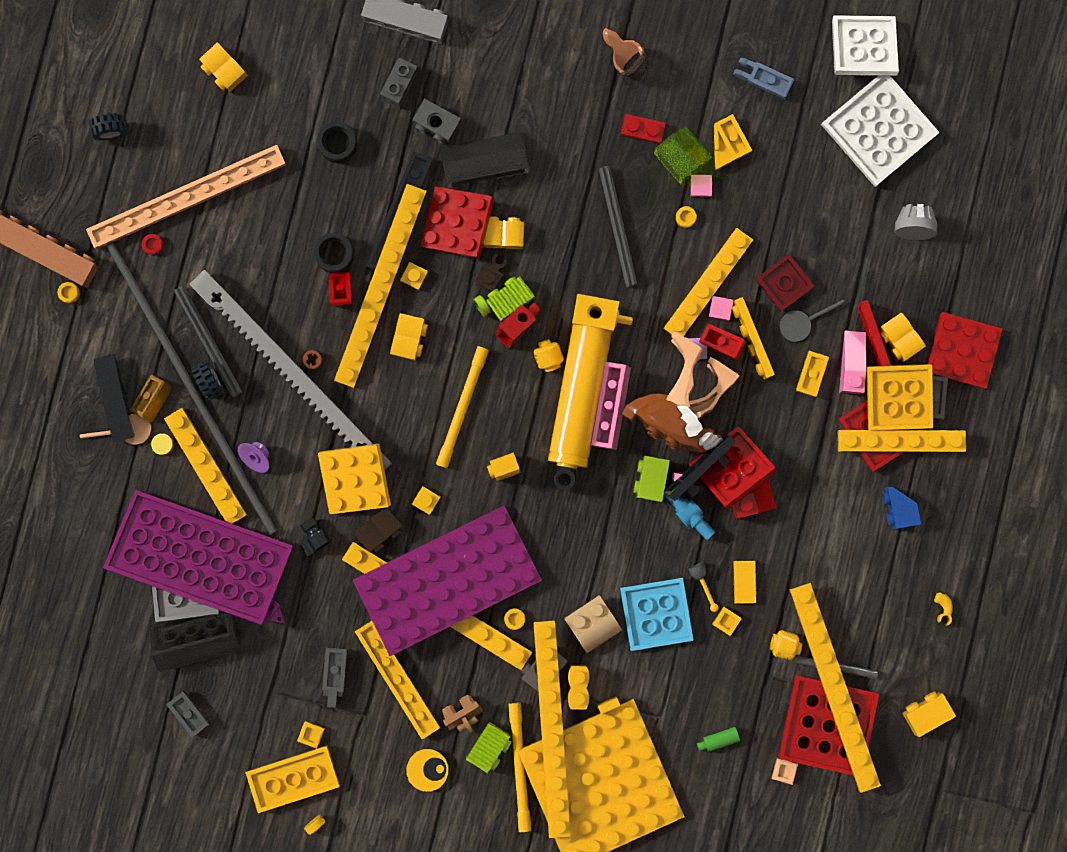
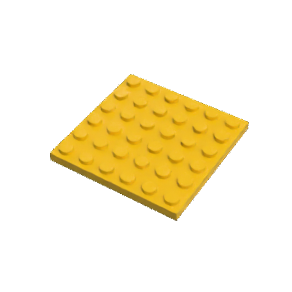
M634 699L620 704L621 706L608 712L599 713L563 730L571 837L555 838L560 852H609L684 817ZM541 739L517 750L548 822Z

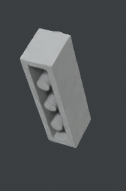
M366 0L361 14L363 22L441 45L449 22L448 15H445V12L438 9L431 11L417 3L410 5L405 0Z

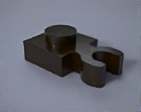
M497 253L492 257L491 267L485 264L475 281L476 284L490 292L496 289L504 276L499 270L505 268L508 260L505 259L502 264H497Z

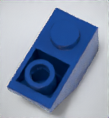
M894 487L884 488L885 492L882 493L884 504L888 505L889 513L886 516L889 526L892 525V529L920 525L921 520L917 503Z

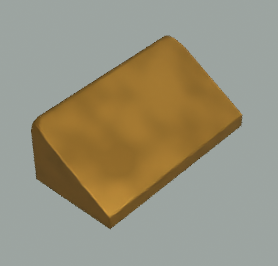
M150 375L130 411L149 422H153L173 387L165 381Z

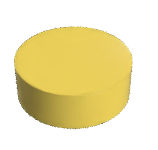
M158 434L152 439L151 446L155 453L166 455L172 451L174 443L169 435Z

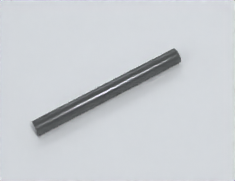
M796 655L793 659V663L816 667L813 658ZM838 663L842 673L873 679L878 677V671Z

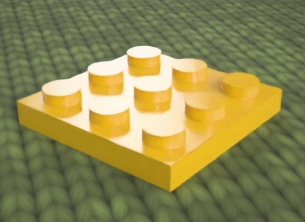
M931 364L867 367L868 430L933 428Z
M380 444L321 451L318 453L330 514L391 506Z

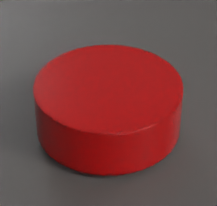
M149 234L144 237L142 248L147 254L155 256L163 251L164 242L158 235Z

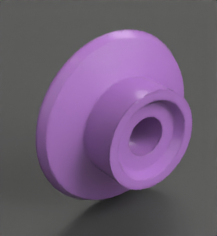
M254 442L253 444L243 443L238 446V454L249 468L260 473L268 471L269 452L264 445Z

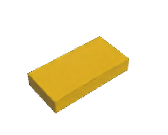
M733 561L734 603H756L755 561Z

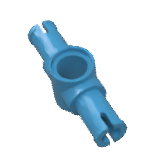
M664 493L666 499L676 508V516L687 527H694L706 540L715 533V530L703 519V511L691 499H684L680 496L674 501Z

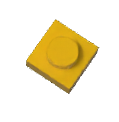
M409 262L400 281L420 290L428 271Z
M422 486L412 505L430 515L441 497Z

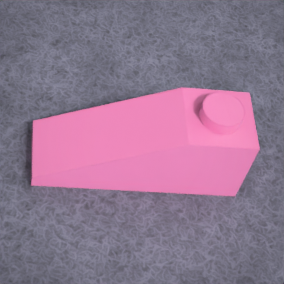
M844 331L839 393L861 395L865 392L866 332Z

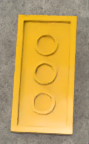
M328 745L245 772L258 813L340 787Z

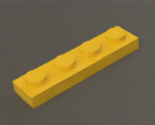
M743 297L733 302L734 306L731 308L735 318H739L742 324L739 326L742 336L744 338L747 337L750 345H747L751 357L755 356L758 363L755 365L759 376L763 375L765 380L775 374Z

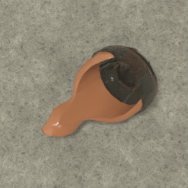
M605 28L603 30V38L614 50L613 62L619 74L630 78H638L645 74L649 67V56L646 48L634 40L624 41L616 32Z

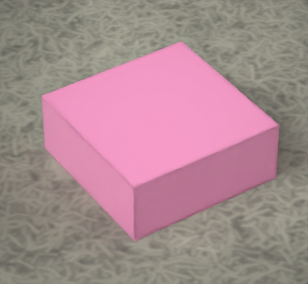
M691 175L690 197H712V175Z
M713 296L709 318L729 321L733 300Z

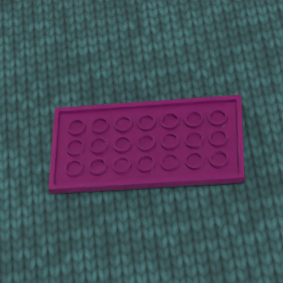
M135 490L103 569L263 626L294 547Z
M505 506L491 511L353 579L389 656L542 581Z

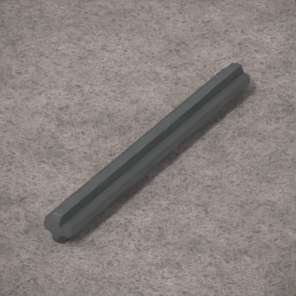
M604 166L599 169L623 276L626 287H633L637 285V280L610 166Z
M184 286L176 288L174 292L230 395L233 398L239 396L242 390L187 289Z

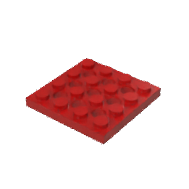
M795 675L778 759L853 775L848 758L840 756L839 750L843 743L832 711L827 707L828 700L821 680ZM846 686L852 704L859 706V712L856 716L867 747H869L879 693ZM809 695H816L818 698V703L813 707L807 704V697ZM807 715L812 716L814 720L813 725L810 727H804L802 724L803 718ZM827 720H832L834 723V729L830 732H826L823 729V724ZM802 736H806L809 739V745L806 748L798 746V740ZM822 741H828L830 744V749L826 753L819 751V744Z

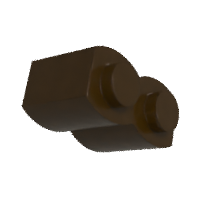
M385 507L357 529L354 534L368 552L374 550L377 553L385 546L384 541L391 537L393 540L402 533L400 528L403 527V524L389 507Z

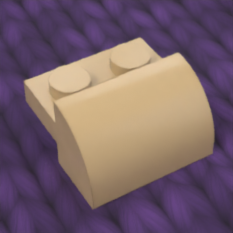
M600 595L564 618L586 653H589L622 631Z

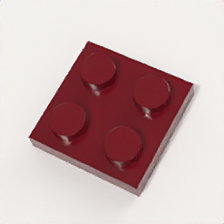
M787 254L755 279L780 312L814 287L813 283L790 254Z

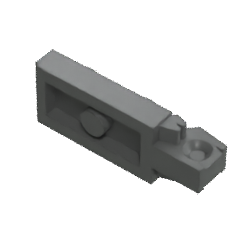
M326 648L322 690H324L323 695L328 696L327 707L336 708L338 697H343L348 649Z

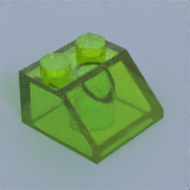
M686 126L670 135L654 151L657 158L680 184L712 159V156Z

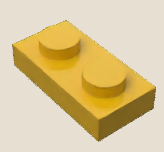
M808 351L797 384V392L817 397L829 357Z

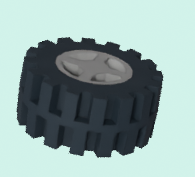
M121 113L101 114L88 121L93 140H114L115 138L118 139L121 136H126L129 132L126 116Z
M208 360L191 368L194 379L207 400L210 401L225 393L218 374Z

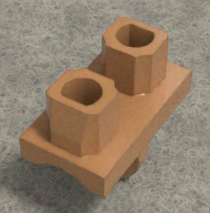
M466 695L459 700L464 709L456 712L453 705L442 709L445 718L443 722L449 730L457 727L459 732L466 728L470 733L474 731L472 725L478 722L476 715L483 712V710L470 695Z

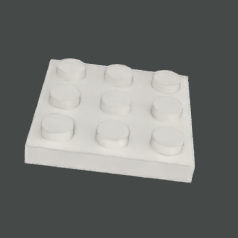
M833 16L835 75L897 76L899 69L895 16Z

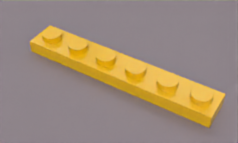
M738 228L735 229L663 328L671 335L674 332L682 336L686 334L752 243V238Z
M184 408L164 418L224 520L234 524L247 516V513Z
M838 430V452H966V431Z
M373 621L356 630V635L421 739L440 729L439 724L395 654L389 656Z

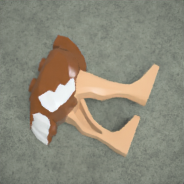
M674 332L671 336L673 338L671 342L681 352L685 360L684 368L669 395L650 394L632 401L625 406L621 415L631 422L637 417L648 431L647 434L657 440L660 437L673 450L678 448L683 451L705 452L716 447L723 439L720 435L715 434L713 429L703 428L700 419L703 415L714 409L719 398L738 380L740 375L710 357L707 367L717 378V386L707 396L689 401V396L694 388L693 369L704 350L689 339Z

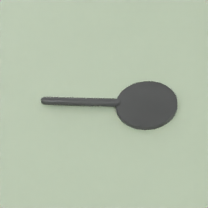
M841 300L810 317L801 311L786 313L780 321L781 334L789 341H802L811 331V320L844 304L845 300Z

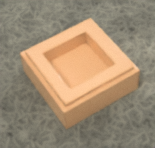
M777 758L772 779L793 785L798 764Z

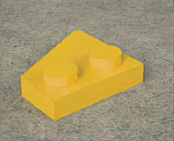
M733 114L714 124L716 170L752 152Z

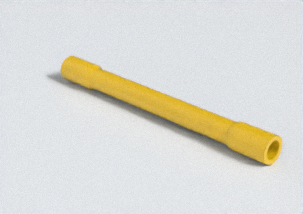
M477 346L468 378L436 465L448 468L480 372L488 356V349Z
M509 703L518 804L519 832L531 831V820L528 808L526 772L517 750L523 748L521 703Z

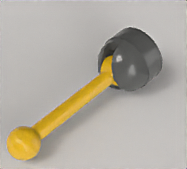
M704 562L688 568L690 575L694 579L700 580L711 604L710 610L712 612L718 611L719 607L714 603L704 580L707 572Z

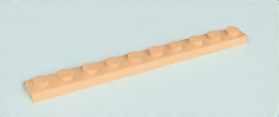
M275 145L87 228V233L94 248L98 249L285 166L286 163L279 147Z

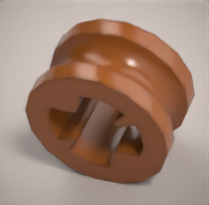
M307 351L303 356V363L311 370L318 369L322 364V356L317 351ZM310 355H312L313 357L317 355L318 358L316 359V365H313L312 363H310L309 365L307 363L310 360Z

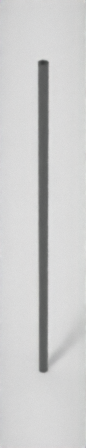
M114 242L108 244L106 247L269 534H273L277 529Z

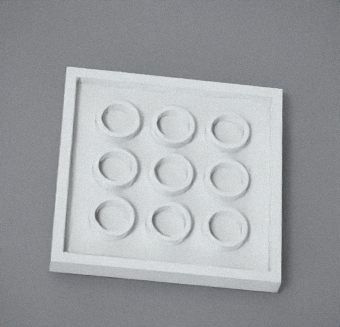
M878 75L821 124L874 187L939 134V131L890 75Z

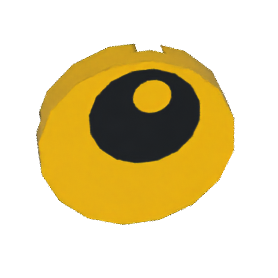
M434 749L417 751L410 757L407 764L409 782L421 791L439 789L445 783L449 773L446 758Z

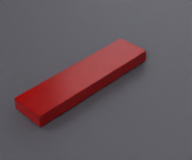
M868 300L862 301L857 305L877 365L891 366Z

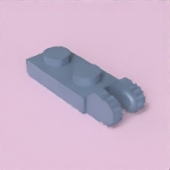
M740 58L739 63L748 69H753L750 75L736 69L733 73L734 76L785 100L793 84V78L761 63Z

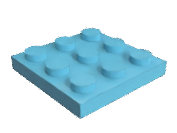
M683 578L620 588L631 651L694 641Z

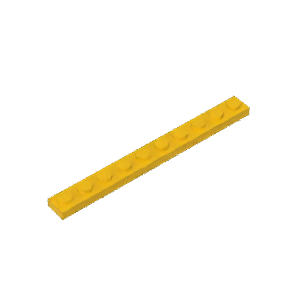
M409 184L405 187L334 381L353 388L356 384L427 192Z
M355 542L351 544L342 559L364 574L387 563ZM475 616L450 626L522 670L532 654V651Z
M811 583L789 589L858 790L862 793L879 787L881 785Z
M555 621L534 622L549 838L571 837Z

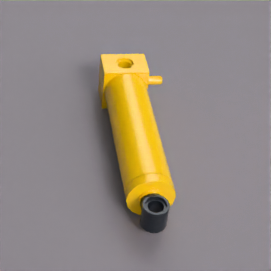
M577 294L571 338L548 461L557 463L554 483L562 491L569 490L574 486L575 473L578 467L587 468L605 362H607L614 328L617 326V323L632 325V317L619 315V301ZM591 311H597L600 313L601 316L597 319H594L590 316L589 313ZM562 474L569 475L571 479L570 484L562 486L558 481L559 476Z

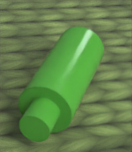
M736 727L703 737L704 741L697 743L699 752L706 749L708 752L740 742Z

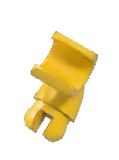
M939 592L936 594L934 601L943 607L944 613L937 617L938 623L941 622L942 617L946 616L947 626L952 622V601L949 596Z

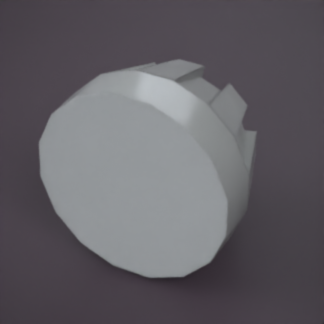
M909 204L906 207H902L895 222L894 233L900 238L910 240H926L935 237L938 225L932 207H923V204H917V206Z

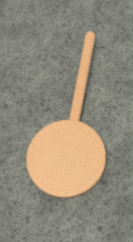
M135 413L130 414L129 417L135 437L125 441L133 445L141 444L149 438L151 424ZM110 431L81 434L80 438L111 435Z

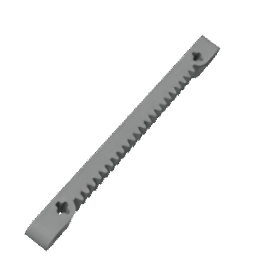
M205 269L189 283L210 306L216 310H223L222 315L228 318V321L234 324L237 330H240V334L246 335L245 339L251 342L253 347H258L257 351L260 354L263 353V358L269 359L268 363L272 366L275 365L274 369L278 372L281 371L280 375L287 377L286 381L289 384L293 382L291 387L295 390L298 389L297 393L304 395L303 399L305 401L310 400L309 405L311 407L316 406L315 411L317 413L322 412L320 417L323 419L328 418L326 423L328 425L334 424L332 427L334 431L340 430L338 433L340 437L346 436L344 442H353L351 447H357L360 444H373ZM216 295L221 296L222 301L220 303L216 301ZM381 452L385 471L392 463Z

